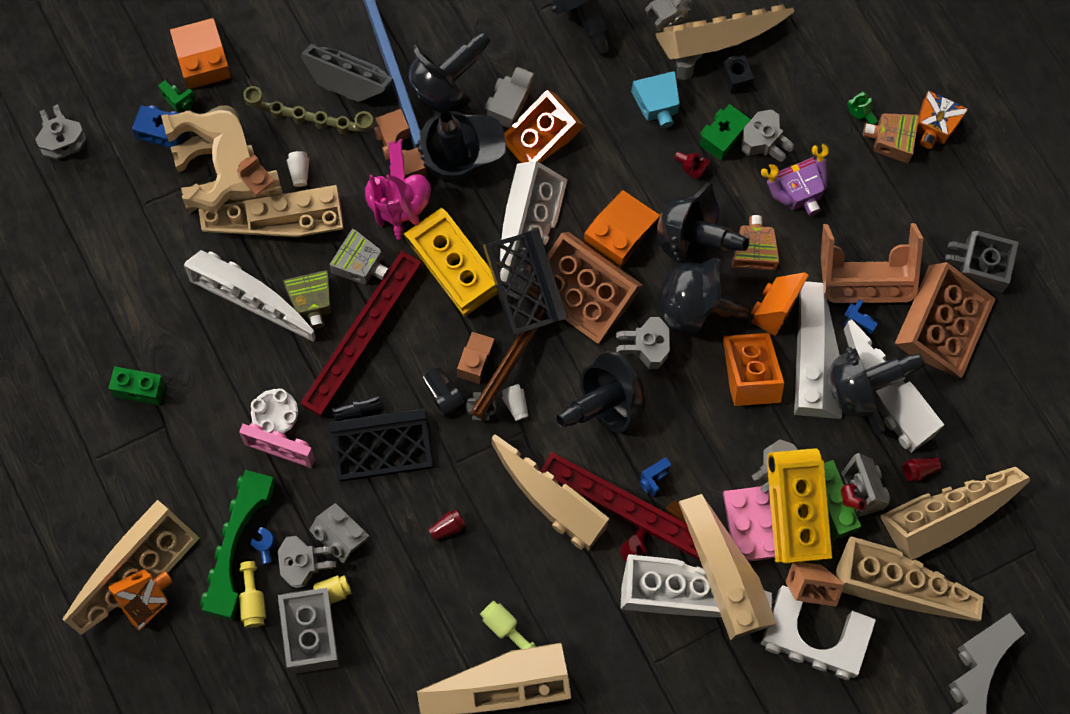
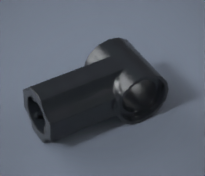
M440 367L430 370L423 376V380L434 396L435 404L443 417L465 406L459 391L452 387Z

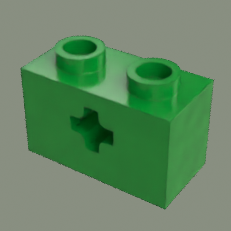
M730 104L724 110L721 108L714 116L713 120L715 121L712 125L707 124L700 133L702 137L700 146L720 161L744 133V127L751 120Z
M114 366L108 389L113 397L160 406L166 383L163 377L158 374Z

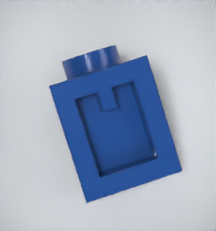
M859 299L856 305L851 303L847 309L845 316L848 319L844 325L846 326L848 321L852 319L870 337L878 323L874 322L869 315L857 312L863 303Z
M666 457L644 470L640 477L642 488L646 493L650 492L653 497L659 492V488L654 480L659 482L669 475L668 471L670 470L671 463Z

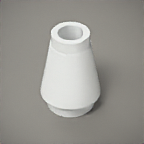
M302 151L289 153L287 164L293 186H306L310 158L307 157L306 152Z
M517 384L502 390L503 397L501 398L515 418V421L528 417L524 389H521L520 385Z

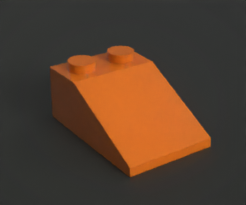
M213 18L170 30L187 90L231 78Z
M546 90L504 133L505 144L521 163L532 161L541 163L570 142L585 126L556 94Z
M622 190L584 233L583 242L621 269L659 219L660 215Z
M804 272L776 277L773 284L768 283L762 293L765 296L762 303L757 301L751 312L754 315L751 323L776 336L798 299L808 274Z
M770 334L723 336L729 386L734 406L781 403L784 380Z

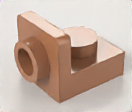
M255 155L251 158H245L238 165L237 172L239 178L256 197L275 183L274 179L261 166Z

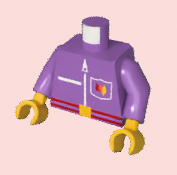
M822 144V152L818 154L817 146H813L812 153L817 156L816 160L812 157L779 172L775 165L769 164L770 174H768L767 169L761 170V175L768 178L767 183L774 199L789 206L792 210L804 206L809 216L821 210L817 200L822 198L824 190L827 188L828 178L827 160L824 158L828 154V147Z

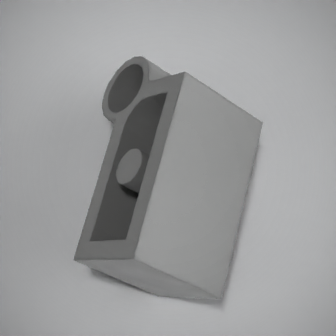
M517 67L512 78L505 76L504 80L499 78L494 89L496 93L493 98L489 97L485 106L487 116L494 117L501 125L510 128L516 122L530 93L534 73Z

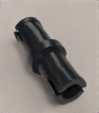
M378 395L361 401L352 400L350 404L332 408V414L335 417L334 421H342L353 417L361 418L363 414L382 410L381 403L378 401Z

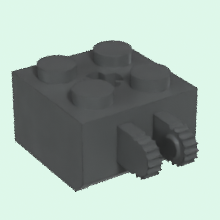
M972 231L966 244L955 241L948 244L950 251L963 254V257L949 254L946 255L945 261L960 267L959 272L979 287L1003 293L1010 284L1019 242L980 231Z

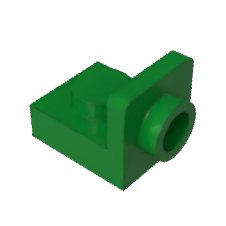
M166 81L158 85L162 97L178 113L190 109L196 101L191 89L181 94L175 85L170 86Z

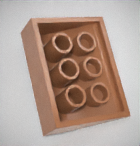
M563 232L547 256L567 316L565 320L599 344L631 304L643 285L570 232ZM530 284L527 293L537 299L539 290L536 286Z
M949 263L929 265L895 345L909 355L920 353L925 363L957 378H962L995 302V298Z

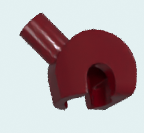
M678 151L675 154V160L682 162L683 170L695 179L701 176L710 163V160L700 157L701 153L686 155Z
M638 528L636 535L622 544L620 555L624 561H627L628 555L643 556L647 553L644 543L647 532Z

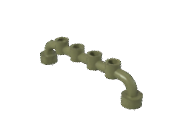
M255 86L248 87L243 94L247 105L270 112L274 119H281L284 116L293 117V121L296 124H303L305 121L315 122V126L318 129H325L327 126L337 127V131L340 134H347L349 131L367 132L373 127V117L366 111L359 112L355 116V122H351L345 116L334 118L327 116L323 111L312 113L305 111L301 106L290 108L283 106L279 101L273 103L262 101L261 90Z

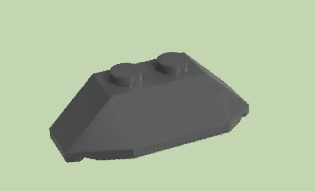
M310 44L301 54L303 62L317 85L324 87L328 91L341 94L349 100L359 102L382 93L393 80L380 67L340 50Z

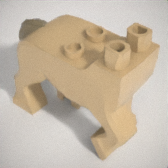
M218 106L204 114L188 110L175 115H161L169 142L177 139L179 135L187 131L198 134L183 144L171 147L178 173L185 170L190 160L199 155L212 154L213 164L217 174L216 181L181 188L183 193L182 199L188 214L197 208L217 212L225 202L234 203L282 194L277 170L268 172L275 183L258 197L239 178L237 172L238 165L245 158L253 157L254 153L252 145L246 144L240 118L234 108Z

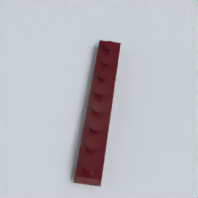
M403 251L400 252L301 401V406L320 417L323 416L421 267V261Z
M551 452L540 470L542 474L548 471L555 476V480L560 486L568 485L591 503L700 560L686 523Z

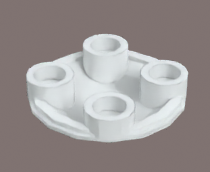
M283 389L265 391L251 403L252 422L263 427V431L269 433L277 431L284 434L297 421V403Z

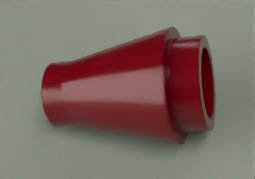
M937 457L909 459L903 465L905 477L908 481L913 480L914 482L941 470V463Z
M454 510L453 512L449 511L428 530L433 539L437 541L462 532L461 529L466 527L459 512Z

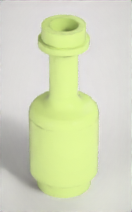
M493 600L480 613L484 618L482 621L499 638L510 637L520 649L536 647L534 642L528 643L516 630L517 620L500 603L497 604Z

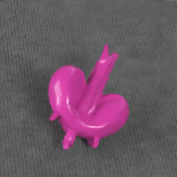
M399 139L397 143L394 141L388 142L391 163L390 175L388 174L387 178L370 175V180L365 187V199L368 206L374 212L376 222L380 227L384 226L385 221L393 224L394 235H396L397 240H401V235H403L402 223L404 221L410 220L416 226L420 223L418 215L428 204L431 195L430 183L424 176L416 174L405 179L402 139Z

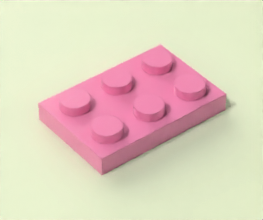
M251 423L250 426L242 424L239 433L245 446L312 468L315 458L309 443L300 439L295 441L286 439V435L277 431H273V433L263 431L264 428L257 424Z
M762 486L723 492L730 536L748 562L775 558L769 490L763 493L760 489Z

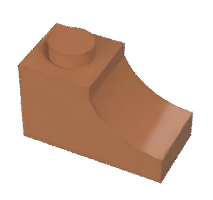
M474 332L471 333L457 368V377L480 384L494 344V338Z

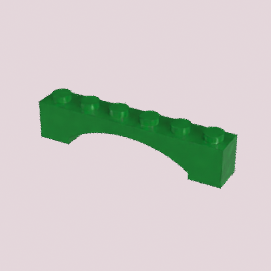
M245 470L243 477L240 476L238 479L236 490L239 492L237 498L231 501L229 513H231L230 521L224 524L222 530L224 540L222 546L218 545L215 553L217 563L215 569L211 568L207 580L210 583L208 592L203 593L200 606L203 607L202 611L206 615L234 622L239 605V594L234 592L232 580L235 549L240 535L251 517L263 505L269 506L275 487V480L271 476Z

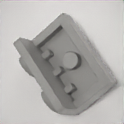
M336 503L318 515L310 528V532L326 547L334 546L332 555L337 557L342 563L369 538V535Z

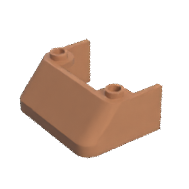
M911 223L909 245L895 246L890 251L889 262H844L842 249L834 246V237L828 224H823L821 266L826 298L832 303H857L859 299L863 303L909 302L913 300L918 293L923 237L917 225Z

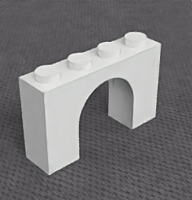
M782 585L778 590L775 605L772 608L777 624L765 629L761 645L766 646L765 649L769 652L788 654L789 659L803 663L804 660L810 662L815 669L834 671L837 677L845 680L854 679L858 676L876 619L852 611L847 616L841 638L835 647L827 650L812 648L801 639L797 630V619L803 601H796L789 588Z

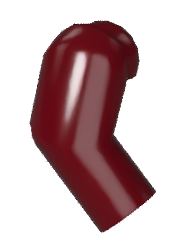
M843 485L840 490L843 505L863 511L866 508L867 502L865 499L855 497L858 493L854 492L857 489L856 485Z

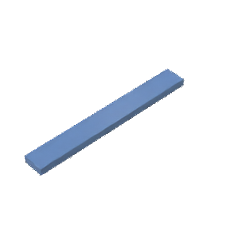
M363 0L388 74L393 78L392 85L401 111L409 126L414 149L420 146L417 142L420 138V129L375 0Z

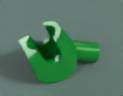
M861 92L848 102V109L857 119L865 117L868 123L872 125L878 122L872 112L874 111L872 99H868L865 92Z

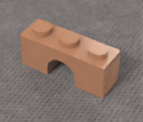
M401 109L375 118L376 127L373 130L377 140H382L384 144L382 151L386 160L390 159L388 142L394 141L397 143L399 139L405 140L410 138L409 126ZM418 148L409 151L402 150L404 154L405 179L416 174L426 177L427 168L423 166L424 161L421 160V153L418 152Z

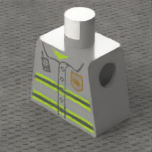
M354 229L351 230L330 263L331 273L364 285L368 283L372 275L382 280L389 268L380 264L382 261V251Z

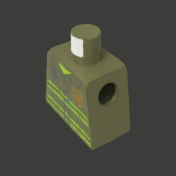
M327 270L283 280L294 310L304 320H309L312 329L323 327L322 316L331 313L330 282Z

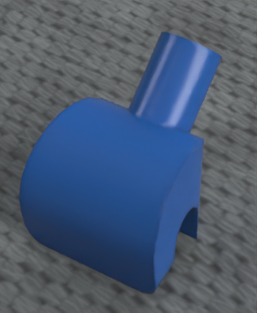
M260 527L258 532L263 536V539L259 542L252 539L251 545L260 551L263 565L272 563L270 551L276 546V537L269 530Z

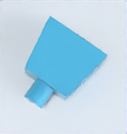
M675 72L633 81L632 94L646 120L658 119L661 128L672 126L674 122L671 115L677 114L679 108Z

